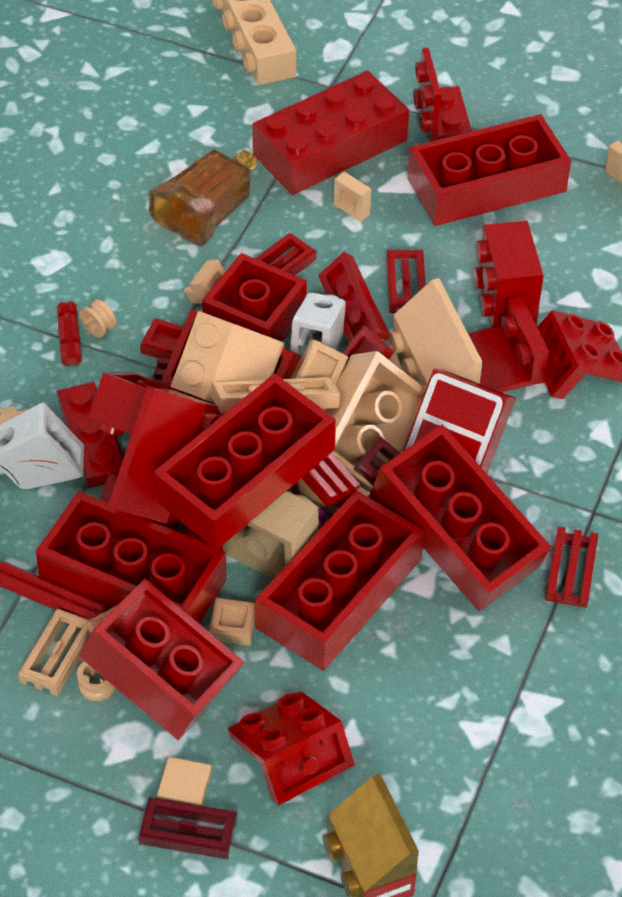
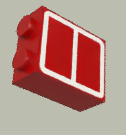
M433 369L403 451L443 424L488 474L516 397L444 369Z

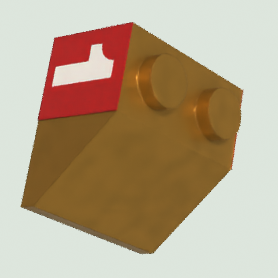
M381 773L371 776L328 814L327 834L323 835V843L330 860L335 861L338 859L344 872L341 873V881L347 897H411L415 892L419 850Z

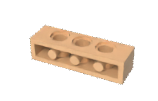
M212 0L215 10H220L222 13V22L225 30H230L232 33V41L236 52L241 51L245 71L252 73L258 86L296 77L297 51L270 0Z

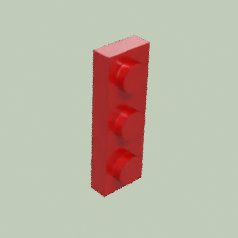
M345 252L341 253L318 277L326 295H335L346 303L343 332L348 343L353 340L363 326L368 327L377 336L386 341L390 334L354 257Z
M95 382L57 390L58 403L66 426L84 444L83 474L88 488L104 485L109 473L118 475L123 461L115 436L100 430L101 423L88 419L97 392Z

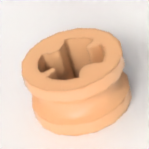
M96 299L91 302L90 308L85 307L80 310L79 315L82 324L96 338H102L106 334V330H112L117 325L114 313L101 300Z
M85 661L82 662L77 669L80 694L91 701H102L113 695L116 688L105 678L104 681L99 679V684L90 683V678L94 679V674L99 673Z

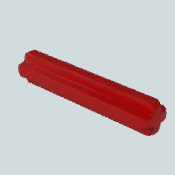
M0 561V587L51 609L57 610L58 608L88 620L107 611V606L102 602L15 565Z

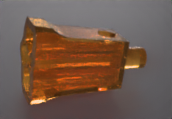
M213 149L175 177L149 191V213L155 222L171 232H177L185 240L197 246L205 245L213 236L214 230L250 196V173L257 165L256 158L251 152L242 150L231 159Z

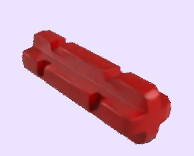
M73 301L67 303L60 302L56 308L61 363L67 367L70 365L77 366L82 361L77 305Z

